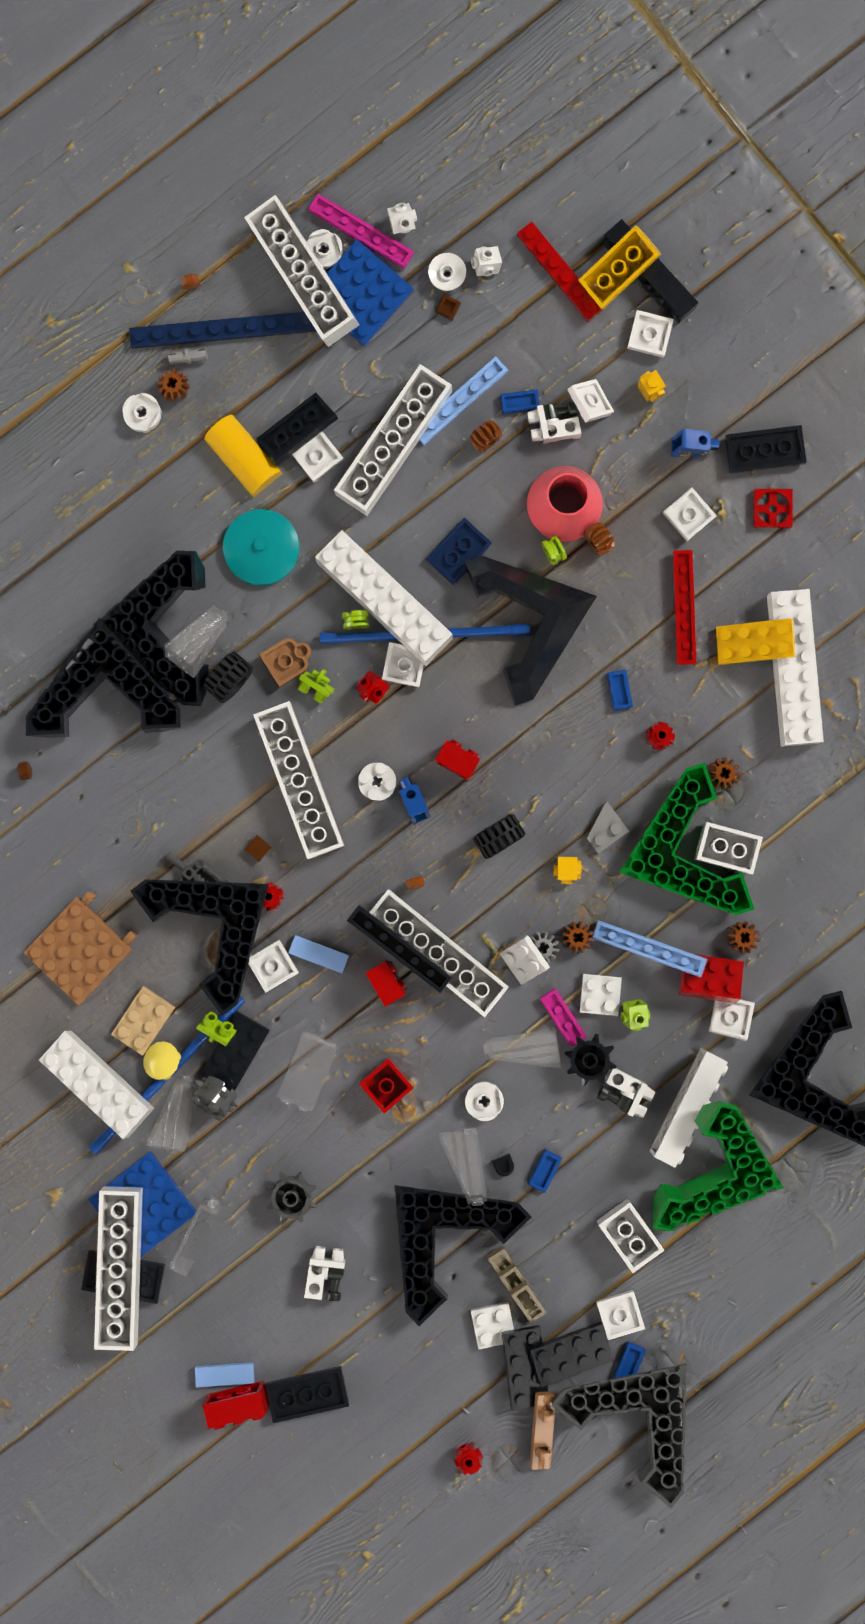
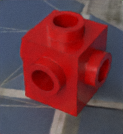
M370 670L355 687L361 693L359 695L361 699L367 703L371 701L374 704H377L390 688L386 682Z
M664 722L653 724L651 728H648L646 734L648 745H652V748L657 750L668 748L674 742L675 733H672L673 728L668 727L669 724ZM659 732L665 734L664 739L659 738Z
M273 882L265 883L269 884L267 893L272 894V899L267 900L265 898L263 908L266 907L267 911L278 909V904H282L284 899L283 890L278 885L273 886Z
M473 1442L465 1443L455 1450L456 1458L454 1462L458 1471L462 1470L464 1475L468 1473L472 1475L480 1470L483 1455L479 1447L476 1448Z

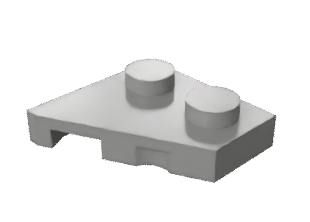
M606 802L586 839L596 853L599 854L628 833L629 830L610 804Z

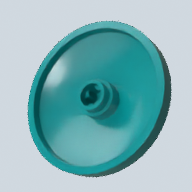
M256 509L243 513L230 524L224 536L223 554L228 567L236 577L251 585L268 586L283 580L294 569L299 557V540L294 527L284 516L271 510Z

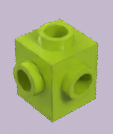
M637 999L622 1002L623 1012H621V1020L624 1025L633 1031L642 1030V1027H649L650 1011L644 1001Z

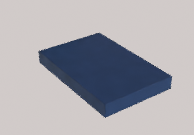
M463 518L426 558V561L454 586L467 572L464 562L482 556L492 545V542L467 519Z

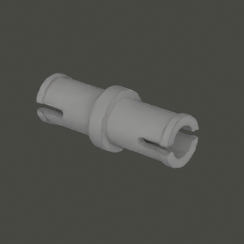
M206 347L193 350L186 348L184 351L169 352L168 359L170 365L185 362L191 364L192 361L208 360V352Z

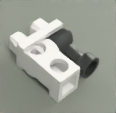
M574 401L568 402L567 406L555 407L552 404L539 405L537 410L528 412L529 424L539 422L540 428L530 431L532 442L543 441V444L565 439L581 438L579 418L575 417L577 416V409ZM566 414H569L570 417H574V418L559 420V416H563V415H566Z
M618 1068L609 1069L605 1076V1083L621 1090L619 1095L609 1092V1087L602 1085L597 1099L600 1101L609 1100L619 1110L632 1117L634 1115L644 1117L647 1107L639 1103L642 1097L651 1101L655 1092L645 1082Z
M315 1246L313 1255L310 1257L304 1298L322 1300L324 1279L330 1280V1290L326 1291L325 1299L340 1301L341 1292L338 1291L345 1269L346 1259H344L343 1249L333 1248L332 1258L325 1257L326 1247Z

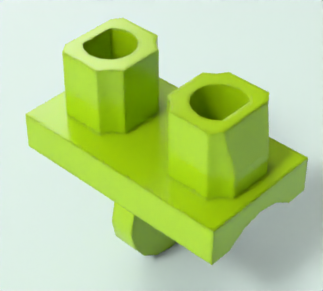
M314 669L312 674L305 671L299 677L301 681L298 690L307 694L311 687L317 691L313 699L319 703H322L335 689L328 685L330 679L325 676L327 673L325 669L320 673Z
M213 1012L207 1013L196 1028L210 1037L209 1042L213 1043L216 1040L224 1046L228 1045L237 1030L233 1029L234 1025L228 1021L221 1022L218 1020L217 1014Z

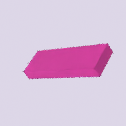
M556 988L539 998L570 1047L577 1044V1036L582 1039L587 1037Z

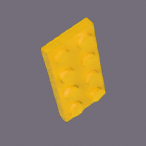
M793 618L716 626L718 665L796 657Z

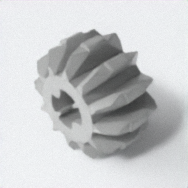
M546 931L543 933V938H541L539 932H536L538 939L536 940L532 936L530 939L534 942L537 949L542 942H544V945H548L545 949L546 952L542 953L540 950V953L546 962L550 963L548 956H551L553 959L556 958L552 951L559 952V949L553 948L559 942L554 941L551 943L554 935H550L546 939Z

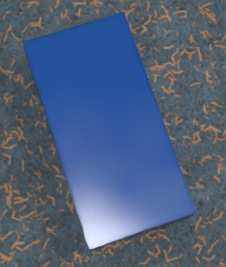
M538 389L500 394L502 415L537 410V406L540 405Z
M626 670L607 673L613 710L632 708L633 704Z
M544 1149L528 1185L546 1193L562 1157Z
M627 1341L613 1378L637 1374L646 1349Z

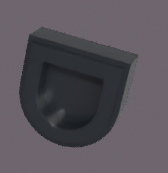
M510 1153L492 1160L494 1168L499 1175L509 1176L513 1172L514 1163Z

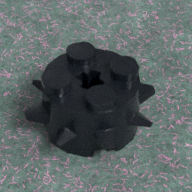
M595 1034L592 1040L587 1041L577 1036V1046L574 1051H565L564 1053L571 1059L572 1065L567 1073H576L581 1077L583 1086H586L589 1080L595 1079L604 1084V1074L607 1069H616L617 1065L610 1061L609 1055L614 1046L605 1047L599 1042V1034ZM593 1055V1059H596V1062H592L591 1065L587 1064L588 1061L585 1060V1057Z

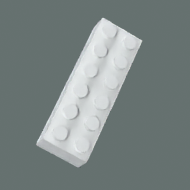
M64 1031L39 1059L46 1068L122 1139L130 1137L154 1109L150 1103L72 1031Z
M700 1048L650 1149L651 1154L655 1158L673 1167L681 1164L685 1155L683 1151L686 1146H690L693 1140L691 1135L694 1129H698L695 1119L702 1106L711 1103L709 1099L712 1093L715 1094L717 1092L720 1077H723L727 1072V1061Z

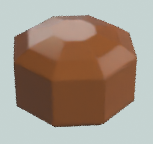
M188 274L181 278L183 289L192 290L200 285L197 274Z
M423 876L408 879L406 884L408 889L415 890L423 887L425 882Z

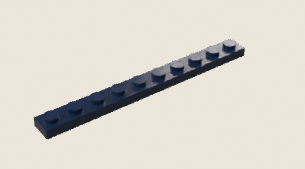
M305 312L129 328L132 349L317 332Z

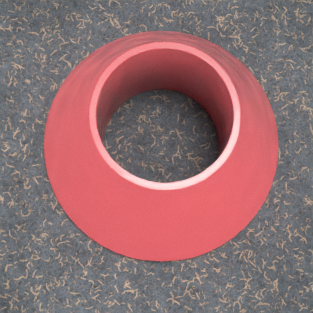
M570 466L554 467L542 473L533 482L527 497V512L532 524L543 536L550 539L556 535L560 542H571L583 538L585 530L599 521L603 508L602 494L595 480L583 470ZM559 486L573 487L581 494L584 506L575 513L559 512L552 506L549 500V493Z

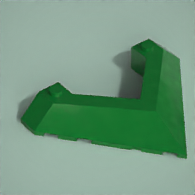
M705 762L686 768L619 873L734 915L755 909L742 872L721 878L675 855L678 845L698 806L717 799Z
M716 1101L702 1106L695 1119V1123L702 1135L717 1138L726 1164L678 1187L661 1183L653 1197L652 1229L670 1232L675 1230V1226L680 1224H691L701 1220V1216L712 1213L714 1215L743 1204L742 1202L766 1195L765 1192L771 1189L779 1190L784 1188L735 1104Z

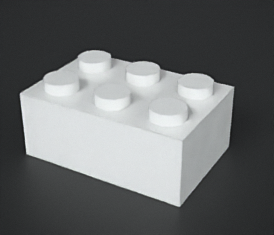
M704 822L693 860L753 875L763 837Z
M628 1198L597 1220L599 1227L632 1273L664 1251L662 1245Z

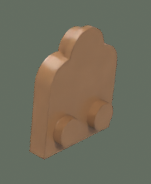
M287 638L260 653L259 657L280 688L307 670L311 649L306 643H296L293 639Z

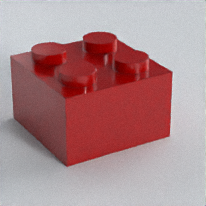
M453 739L451 741L446 740L435 759V763L469 781L480 761V758H478L479 754L471 749H468V751L462 749V744Z
M387 960L365 973L385 1007L405 996V990L407 989L403 979L400 978L398 980L395 975L397 969L393 962L388 963Z
M390 1057L386 1058L359 1082V1085L384 1114L414 1089L412 1082Z

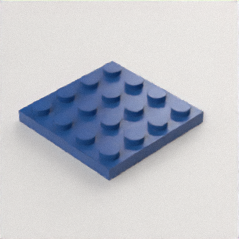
M358 240L349 247L327 272L329 278L360 324L350 331L349 334L364 347L414 291L411 285Z
M151 1151L106 1185V1187L143 1188L140 1257L197 1214V1210ZM97 1192L89 1201L99 1213V1192Z

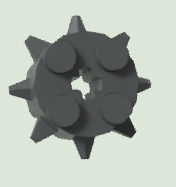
M208 1076L207 1079L203 1077L201 1081L194 1080L196 1086H191L195 1090L191 1100L196 1104L195 1109L202 1114L208 1113L218 1121H222L228 1111L235 1112L233 1106L238 1107L234 1103L237 1094L233 1089L229 1091L225 1088V1082L212 1076Z
M280 1172V1181H278L277 1185L266 1187L272 1193L271 1202L266 1207L267 1209H275L276 1213L280 1215V1222L282 1223L286 1218L292 1219L294 1217L301 1223L303 1222V1213H305L307 1208H316L317 1206L311 1201V1193L317 1187L316 1185H309L302 1179V1172H299L296 1176H286L283 1172ZM291 1193L295 1195L294 1197H296V1198H293L292 1201L289 1200V1199H288L289 1196H287V1195H290Z

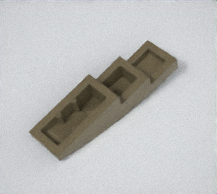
M503 1245L487 1255V1259L529 1322L533 1323L547 1313Z

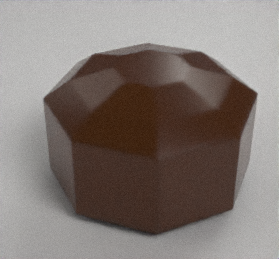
M28 762L18 764V773L21 780L25 781L32 778V768Z

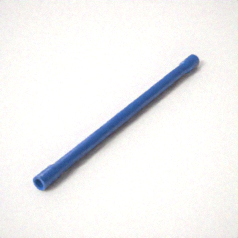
M530 624L447 628L453 634L452 638L530 635ZM389 631L320 633V644L397 640Z
M240 996L238 1004L223 1016L219 1014L217 1016L218 1020L224 1023L246 1001ZM201 1032L180 1054L181 1059L173 1075L210 1038L209 1036ZM156 1079L141 1096L148 1102L168 1080ZM109 1127L89 1146L90 1150L97 1155L116 1135V1132Z

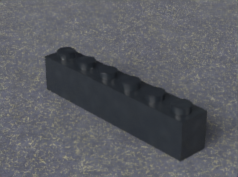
M623 219L604 235V245L608 250L631 230ZM659 259L655 260L637 277L642 283L644 290L655 297L656 303L668 311L667 314L671 319H674L673 321L682 322L696 309L699 303Z
M358 905L347 919L350 924L439 993L442 992L452 979V975L361 905Z

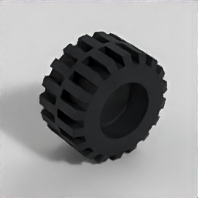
M235 651L229 653L210 672L203 688L219 702L224 703L241 689L250 677L253 667Z
M509 814L476 834L473 841L483 857L489 859L522 839L526 833L515 815Z

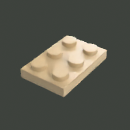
M143 986L111 1035L143 1056L176 1007Z

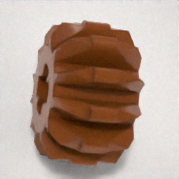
M172 369L170 374L165 370L166 376L159 375L161 381L157 382V386L160 388L158 390L159 394H164L163 398L165 400L170 398L172 402H175V398L178 397L182 401L181 395L187 396L188 393L185 389L190 388V385L186 383L188 381L187 376H183L182 371L176 374L175 369ZM172 383H175V388L171 387Z
M490 420L477 427L469 438L473 447L478 452H482L495 445L503 434L499 425L494 420Z
M597 522L585 530L586 540L596 554L603 556L614 548V538L604 524Z
M723 757L722 763L719 759H716V765H709L714 770L708 771L709 775H713L710 778L711 782L716 781L714 784L715 788L721 784V790H725L726 785L729 789L733 788L732 782L735 784L739 782L735 776L741 775V773L735 772L739 765L733 767V759L727 764V757ZM722 769L723 771L727 770L728 774H726V779L725 776H720V773H722Z
M574 921L571 922L572 929L568 926L564 927L569 931L568 934L561 933L562 936L567 937V939L562 940V943L566 944L569 942L566 946L567 950L574 946L573 953L575 954L578 947L581 953H584L583 946L588 949L591 948L587 941L594 942V939L588 938L589 935L594 934L593 931L586 932L589 928L588 924L582 929V921L578 922V927H576ZM574 933H581L582 936L580 937L582 938V940L574 942Z
M744 921L743 926L740 922H736L737 929L733 926L730 927L734 933H727L728 937H732L728 944H734L732 947L733 951L739 948L740 954L744 953V949L747 953H751L750 946L754 949L757 948L754 941L760 942L759 938H755L760 932L753 931L755 929L754 924L748 927L747 921ZM747 934L745 936L747 941L741 942L742 937L740 935Z

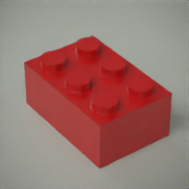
M697 955L708 959L702 977L681 971L679 995L729 1003H737L741 999L744 961Z
M263 1380L207 1394L203 1403V1410L208 1429L214 1428V1430H218L230 1423L239 1425L244 1420L251 1418L253 1421L262 1419L266 1415L269 1406L265 1382Z

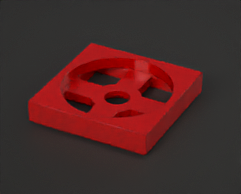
M793 489L753 490V528L793 527ZM764 494H769V503L758 505L759 499ZM777 494H781L787 499V505H779L777 503ZM771 505H774L776 507L775 512H771L769 510V507ZM758 513H766L769 516V523L763 521ZM779 513H787V518L777 524V515Z

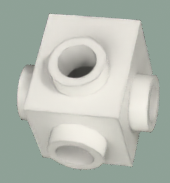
M399 203L395 207L387 208L393 234L408 233L412 229H416L414 221H417L416 211L411 209L409 203Z
M498 246L480 247L475 250L474 257L471 258V265L475 269L477 276L499 274L502 260Z

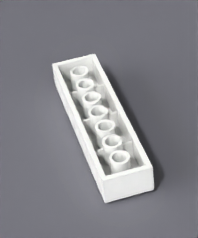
M276 195L244 217L321 339L328 347L360 325Z
M420 364L334 489L335 495L368 516L452 393V385Z
M342 530L315 556L316 563L425 666L452 640L453 634Z
M810 589L771 592L767 595L769 620L793 618L796 653L794 658L773 660L780 746L819 744L824 742Z
M290 701L254 714L253 716L307 859L309 860L344 847L345 845Z
M388 889L370 911L371 914L452 975V979L446 986L482 1016L485 1017L509 988L501 979L391 890Z
M104 1186L99 1191L94 1350L134 1351L138 1345L143 1188Z

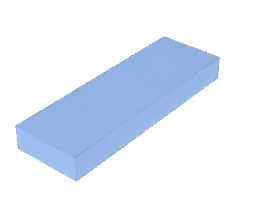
M295 935L288 952L340 973H343L349 957L348 954Z
M254 1362L195 1366L196 1388L252 1384L255 1382Z

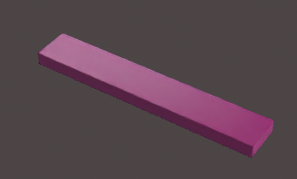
M318 193L308 208V212L354 240H358L364 246L402 269L406 268L414 255V251Z

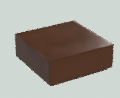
M444 294L436 309V313L453 321L461 302Z
M256 835L244 850L260 862L272 847Z

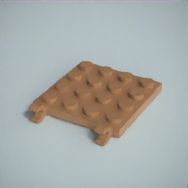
M92 891L87 892L82 900L76 897L23 952L78 1006L87 999L133 950L129 945L138 937L134 931H130L122 939L88 907L97 897Z

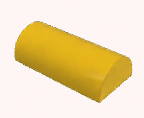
M635 225L579 279V282L599 307L604 309L657 260L661 253L648 236Z
M228 415L219 420L205 435L204 440L253 498L283 474L234 415Z

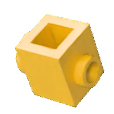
M657 370L653 372L647 371L640 376L637 387L646 402L649 400L655 402L666 394L664 391L666 385Z
M557 857V865H553V876H557V880H561V884H573V880L581 879V860H577V857Z

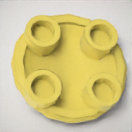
M164 1041L156 1042L145 1052L143 1067L151 1078L168 1080L177 1070L181 1055L171 1043Z

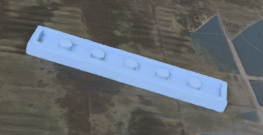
M496 356L445 401L419 440L423 446L508 372V369Z
M599 920L592 935V939L698 977H702L708 960Z

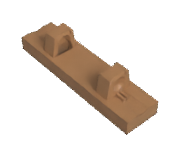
M554 1391L535 1392L529 1464L532 1470L550 1469L555 1407L551 1405L556 1398Z

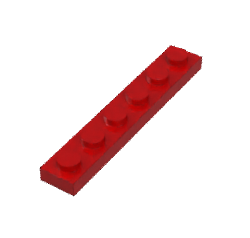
M532 221L517 232V237L587 322L603 311L579 282L576 274Z
M673 550L676 665H696L693 550Z

